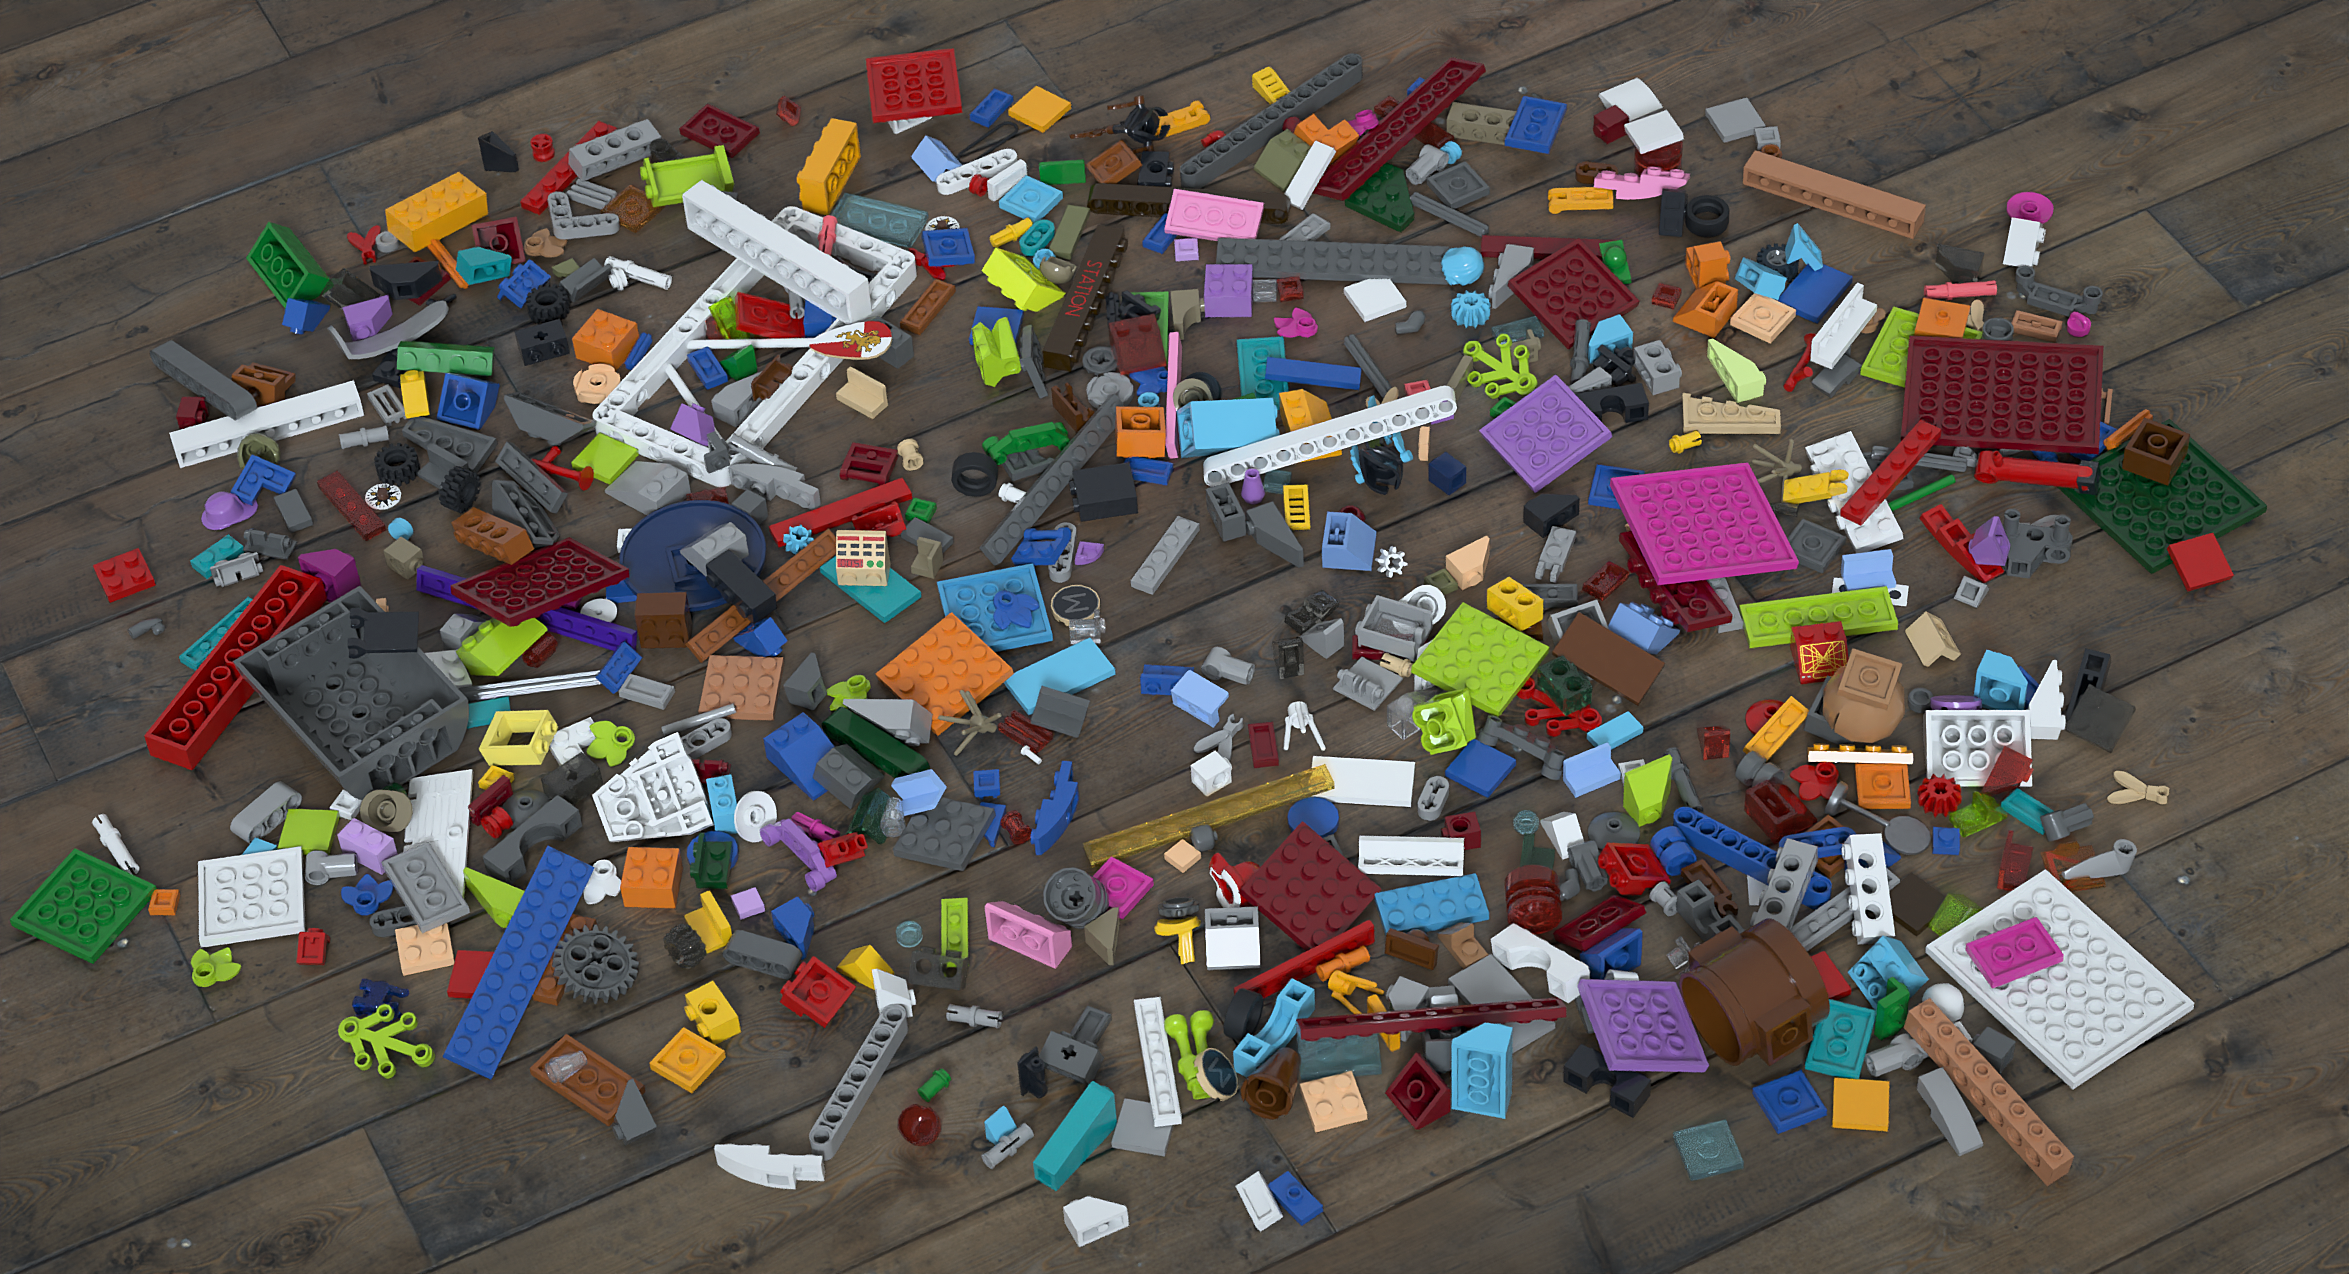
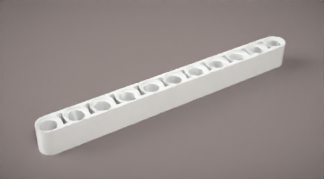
M1449 386L1436 387L1210 456L1203 464L1204 481L1210 487L1227 482L1232 483L1244 479L1245 472L1248 469H1257L1259 474L1449 417L1457 409L1455 392Z

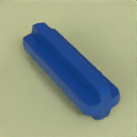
M644 332L640 334L624 362L627 370H632L643 359L652 343L651 334Z

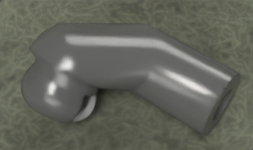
M1416 310L1411 314L1407 322L1395 323L1396 335L1418 332L1425 322V314L1420 310Z

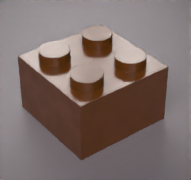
M2144 417L2125 448L2122 469L2168 486L2187 455L2190 434Z
M687 592L637 593L635 620L641 649L687 647L685 644L691 640L693 627Z

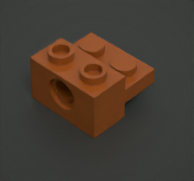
M253 362L249 366L242 364L232 374V381L247 390L253 396L257 406L262 407L285 400V391L295 382V373Z

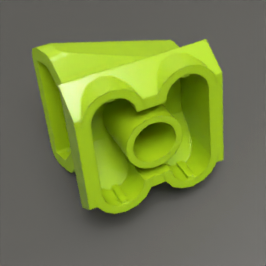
M1007 317L999 319L992 331L981 322L972 328L974 354L977 365L980 368L982 380L986 385L995 387L1002 377L1017 374L1021 371L1020 357Z
M1468 688L1438 694L1432 697L1429 702L1414 705L1412 718L1414 723L1422 730L1421 743L1424 749L1430 752V755L1456 750L1466 746L1467 742L1476 738L1471 697Z

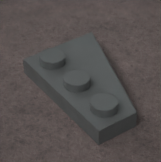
M1031 324L1023 327V337H1020L1022 344L1020 348L1022 356L1020 364L1022 370L1028 372L1039 398L1048 396V390L1044 385L1046 377L1041 365L1043 364L1041 345Z

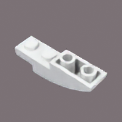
M759 1144L715 1145L714 1148L718 1166L739 1178L756 1184L775 1188L796 1189L797 1180L824 1181L825 1169L822 1156L811 1154L805 1156L771 1155L769 1146Z

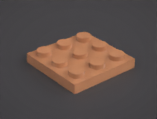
M710 655L698 711L699 714L734 703L737 713L722 717L723 719L774 721L784 669L783 657Z

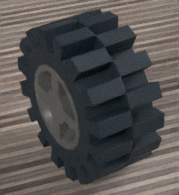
M1774 243V247H1771L1770 244L1766 245V249L1762 247L1757 254V263L1777 271L1787 278L1786 281L1788 283H1791L1792 279H1795L1798 275L1799 259L1790 264L1786 263V244H1782L1779 247L1778 243Z

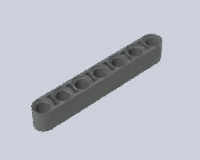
M169 340L150 350V357L157 368L198 396L205 397L208 403L236 421L257 409L253 396L247 390L173 340Z

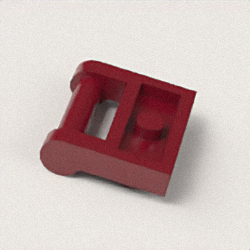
M852 442L840 469V479L847 481L855 479L878 483L879 486L889 483L890 475L899 457L898 450ZM852 467L863 468V469L874 470V471H880L881 473H880V474H877V473H871V472L853 470Z

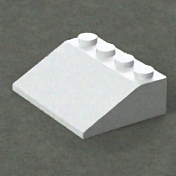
M2030 710L1925 711L1923 716V738L1926 777L1928 779H1931L1934 773L1937 777L1945 774L1946 779L1954 777L1955 784H1959L1960 787H2032Z

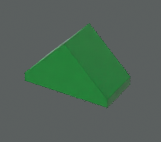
M752 344L734 351L719 361L725 373L735 381L742 380L758 372Z

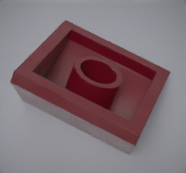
M1416 1052L1386 1090L1385 1094L1411 1125L1419 1130L1450 1113L1451 1105L1450 1088L1422 1055Z

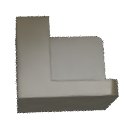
M919 537L917 540L918 554L911 565V573L934 579L943 564L941 542Z

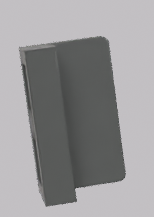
M593 258L560 281L558 286H562L566 290L567 296L574 303L608 279L612 266L608 263L602 267Z
M432 443L426 448L430 462L417 473L419 478L442 489V486H440L441 482H445L444 477L449 475V470H454L456 466L469 470L468 462Z
M1041 686L1031 718V724L1078 738L1086 718L1090 700Z

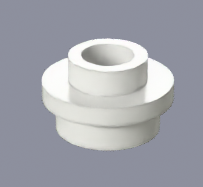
M612 269L611 275H609L610 283L613 288L617 287L621 291L623 287L628 286L625 273L622 269Z

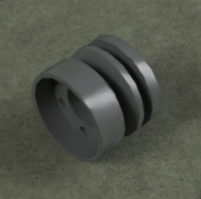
M1074 867L1063 868L1054 873L1047 881L1043 891L1044 904L1047 911L1055 919L1076 929H1084V926L1107 912L1109 907V894L1105 886L1097 878ZM1082 898H1084L1083 902H1079L1077 904L1078 900H1082Z

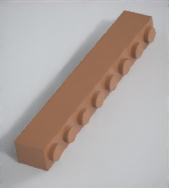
M1755 150L1744 166V185L1914 239L1924 223L1925 204Z

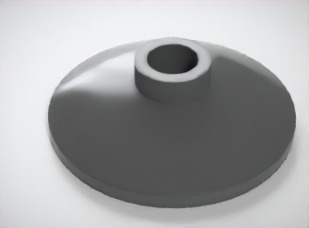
M523 790L509 797L504 802L502 808L513 821L511 828L515 830L528 817L534 815L546 802L551 800L540 791Z
M1606 812L1598 815L1591 821L1588 827V838L1590 841L1594 840L1598 850L1602 851L1607 843L1637 844L1640 838V828L1637 822L1627 814Z

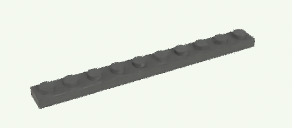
M1116 394L1109 395L979 547L994 566L1004 560L1024 536V531L1032 527L1069 481L1072 480V471L1080 470L1115 429L1116 406L1126 407Z

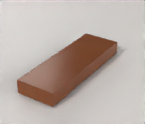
M935 279L900 321V328L921 335L956 292L955 285Z

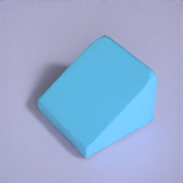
M1005 1106L999 1108L984 1121L986 1138L994 1145L999 1143L998 1140L1002 1136H1008L1017 1129Z

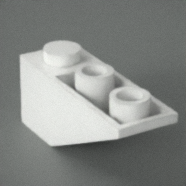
M2057 660L2052 661L2027 709L2030 710L2031 739L2058 740L2060 731L2065 729V715H2061L2064 695L2063 692H2059V685L2062 683V671L2057 669Z

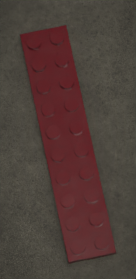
M1453 57L1448 59L1386 115L1376 127L1366 133L1323 173L1312 194L1342 201L1349 198L1358 187L1362 186L1369 177L1376 173L1388 160L1392 159L1402 147L1406 146L1413 137L1420 133L1445 108L1449 107L1458 96L1462 95L1469 86L1476 82L1486 72L1484 64Z

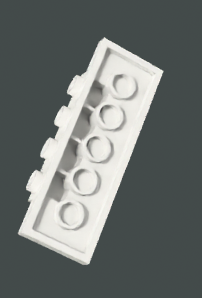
M1851 431L1805 447L1806 454L1812 464L1810 468L1813 475L1838 469H1844L1849 473L1848 479L1840 482L1848 486L1847 493L1832 496L1827 499V503L1831 513L1836 512L1837 525L1840 530H1845L1856 553L1868 552L1903 539V533L1886 499L1862 526L1840 516V509L1872 475Z

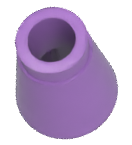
M1248 469L1245 472L1241 496L1249 504H1257L1265 496V490L1257 469Z

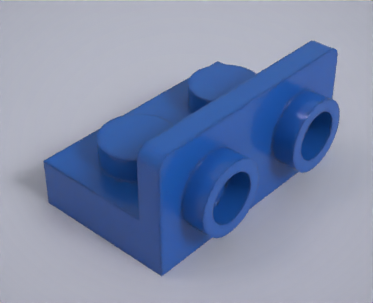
M529 259L524 265L519 264L515 268L510 279L506 277L498 287L500 292L497 298L502 300L506 296L519 308H522L526 304L527 294L529 292L532 293L531 289L535 288L538 290V285L541 284L543 287L549 282L551 276Z
M1144 664V670L1140 676L1141 694L1172 695L1171 690L1188 670L1194 672V667Z

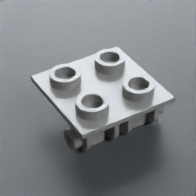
M1361 657L1350 670L1341 669L1338 672L1337 678L1340 681L1333 687V690L1375 711L1403 680V677Z

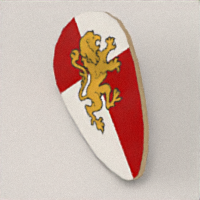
M860 322L820 334L810 341L809 346L812 351L827 357L867 360L876 358L888 350L892 343V333L887 325L881 322Z

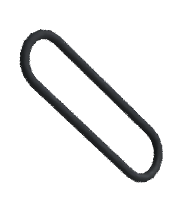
M1011 121L1000 123L995 128H993L985 135L977 139L975 142L967 146L965 149L960 151L957 154L956 159L962 165L970 163L961 161L960 156L966 151H968L970 148L978 144L980 141L988 137L990 134L998 130L1000 127L1004 125H1013L1015 127V131L1013 133L1008 135L1006 138L1001 140L999 143L991 147L989 150L981 154L973 161L986 156L994 149L1002 145L1004 142L1009 140L1011 137L1016 135L1019 130L1018 125Z

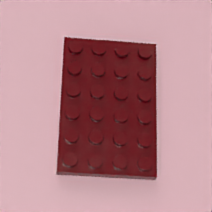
M568 537L553 545L531 552L512 565L504 563L450 585L451 594L507 626L514 627L528 619L537 618L545 612L559 609L564 604L578 601L581 597L588 594L597 593L600 589L616 585L630 576L629 568Z

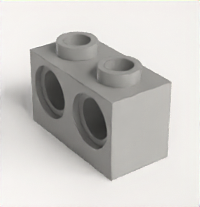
M1661 340L1634 347V366L1652 395L1679 388V379L1682 376L1681 368L1678 363L1675 364L1670 350L1664 347Z

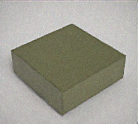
M1446 568L1424 577V584L1438 588L1443 593V596L1458 590V583Z

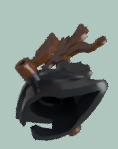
M1143 95L1134 96V101L1107 106L1108 110L1136 105V108L1129 113L1126 120L1120 121V124L1117 125L1113 124L1099 129H1090L1081 133L1070 134V139L1088 136L1094 138L1106 132L1110 135L1126 133L1134 141L1143 144V147L1131 149L1134 154L1142 151H1154L1152 141L1162 140L1170 129V125H1162L1160 134L1155 135L1160 122L1159 117L1168 116V112L1160 107L1147 108L1145 107Z

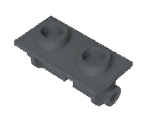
M250 528V530H245L244 539H247L248 542L243 551L257 552L261 555L288 560L297 541L292 540L288 535L273 533L266 535V532Z

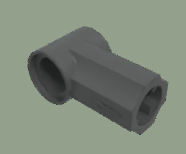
M2086 803L2063 811L2057 810L2042 815L2040 819L2047 840L2050 842L2069 836L2070 832L2091 825L2094 816L2091 808Z
M1591 840L1568 846L1567 853L1573 869L1577 868L1586 889H1590L1592 892L1601 890L1608 883V878L1604 869H1601L1598 865L1599 851L1595 841Z

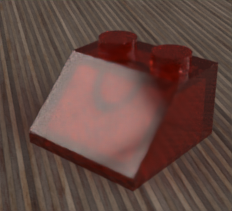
M1154 314L1108 323L1110 345L1120 375L1167 366L1160 329Z

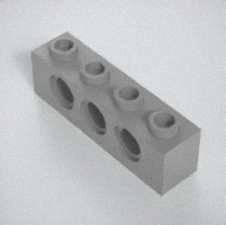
M648 119L636 122L628 127L615 130L612 133L596 137L591 141L570 148L568 164L583 182L660 152L661 136Z
M1787 838L1784 847H1779L1776 855V862L1778 863L1776 868H1771L1767 879L1768 888L1767 890H1762L1760 894V908L1758 912L1754 911L1750 927L1766 918H1770L1781 923L1789 931L1792 929L1818 862V846ZM1785 890L1788 892L1780 893L1779 891ZM1772 912H1778L1779 914L1773 915V914H1770V913H1772Z

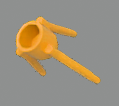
M1340 970L1334 971L1328 982V988L1333 991L1331 997L1339 1000L1353 1014L1362 1013L1343 996L1351 995L1355 987L1380 995L1384 994V990L1376 988L1377 983L1348 975Z

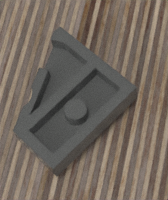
M1031 449L1007 455V460L1002 466L1011 480L1015 481L1044 472L1054 459L1051 457L1045 459L1038 455L1037 449Z

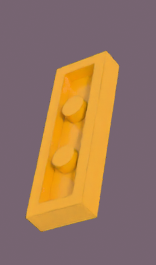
M1791 696L1744 747L1743 752L1748 754L1751 751H1756L1767 759V763L1807 719L1809 710Z

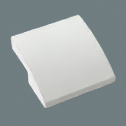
M1638 78L1599 94L1606 109L1617 105L1629 116V123L1659 113L1663 108L1652 91Z

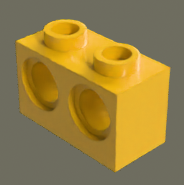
M1507 577L1487 589V609L1520 632L1543 619V599L1512 578Z

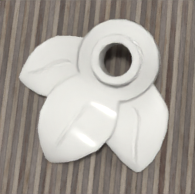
M608 860L597 861L593 865L595 868L583 892L587 904L600 902L606 894L617 896L621 890V880L617 877L615 865Z

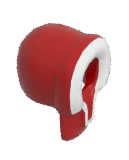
M1215 853L1209 863V871L1216 882V896L1223 908L1254 907L1238 892L1260 868L1258 864L1248 861L1236 866H1230L1219 853Z

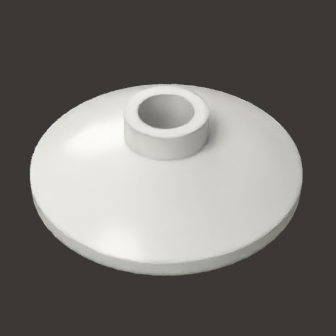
M751 791L740 799L734 813V824L738 834L744 840L749 842L762 841L760 829L768 824L773 825L776 823L777 811L773 799L762 791Z

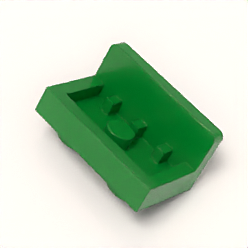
M1893 976L1887 981L1886 997L1879 1000L1877 1004L1874 1035L1881 1041L1889 1036L1896 1035L1904 1027L1908 1013L1910 992L1903 983H1899Z

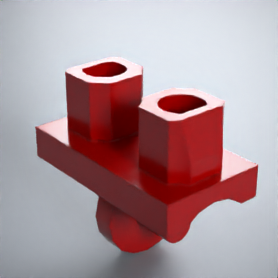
M857 832L817 844L823 853L826 868L860 859L866 856L864 850L868 848L864 835H858Z

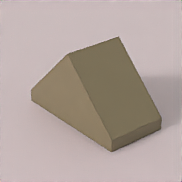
M1113 907L1084 926L1086 943L1108 965H1114L1120 928L1118 907Z

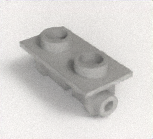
M257 552L241 554L237 559L231 561L222 560L210 567L216 587L220 585L225 587L237 583V573H240L242 579L246 580L259 576V573L263 572Z

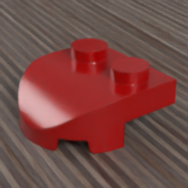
M884 501L871 504L861 510V516L852 517L855 530L886 531V536L889 537L897 536L903 530H906L901 511L895 501L891 505H886Z

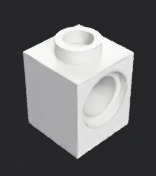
M1213 751L1191 765L1192 782L1208 797L1232 782V766L1227 758H1222L1216 751Z

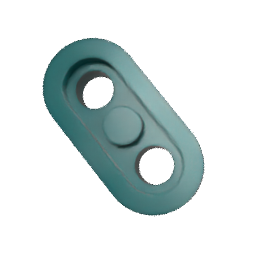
M1038 220L1033 223L1020 238V251L1024 255L1035 256L1038 250L1044 249L1055 236L1054 224L1049 220Z

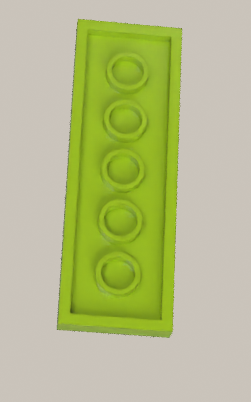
M1887 586L1739 605V613L1743 621V628L1749 648L1788 644L1791 639V627L1837 621L1842 622L1845 636L1898 630V620Z

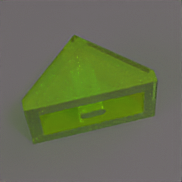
M1948 893L1929 923V928L1939 936H1942L1983 910V908L1965 895Z

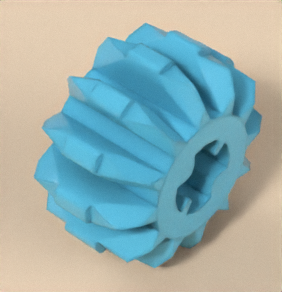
M1476 290L1473 293L1465 291L1464 294L1457 293V297L1451 303L1452 319L1456 320L1457 325L1464 324L1465 328L1473 326L1476 329L1478 324L1484 325L1490 316L1489 299L1485 297L1484 293L1477 294Z

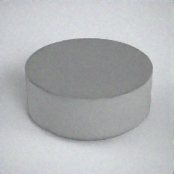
M389 231L382 232L376 237V245L381 252H392L399 247V239Z

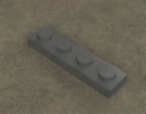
M506 442L495 462L548 511L557 514L568 493L516 445Z

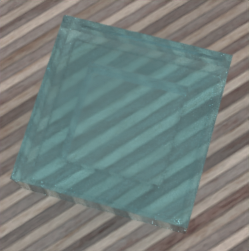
M1282 470L1268 471L1263 483L1265 492L1283 494V485H1290L1291 472Z

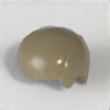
M1052 256L1045 261L1046 257H1043L1040 263V271L1048 281L1055 284H1065L1073 278L1077 269L1076 265Z

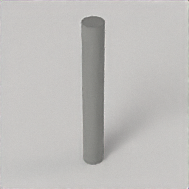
M734 703L662 726L664 736L737 713Z

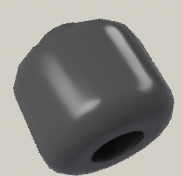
M1210 825L1196 826L1190 831L1192 845L1196 850L1203 852L1214 848L1218 837L1216 830L1212 831Z

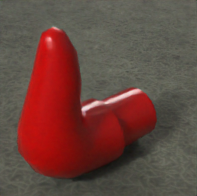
M1216 130L1203 138L1201 143L1206 148L1226 134L1221 130Z

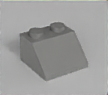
M731 522L716 527L680 550V554L705 576H707L706 564L728 549L740 560L749 555L746 535Z

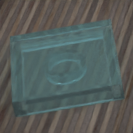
M1726 1119L1673 1132V1139L1691 1181L1744 1168V1161Z

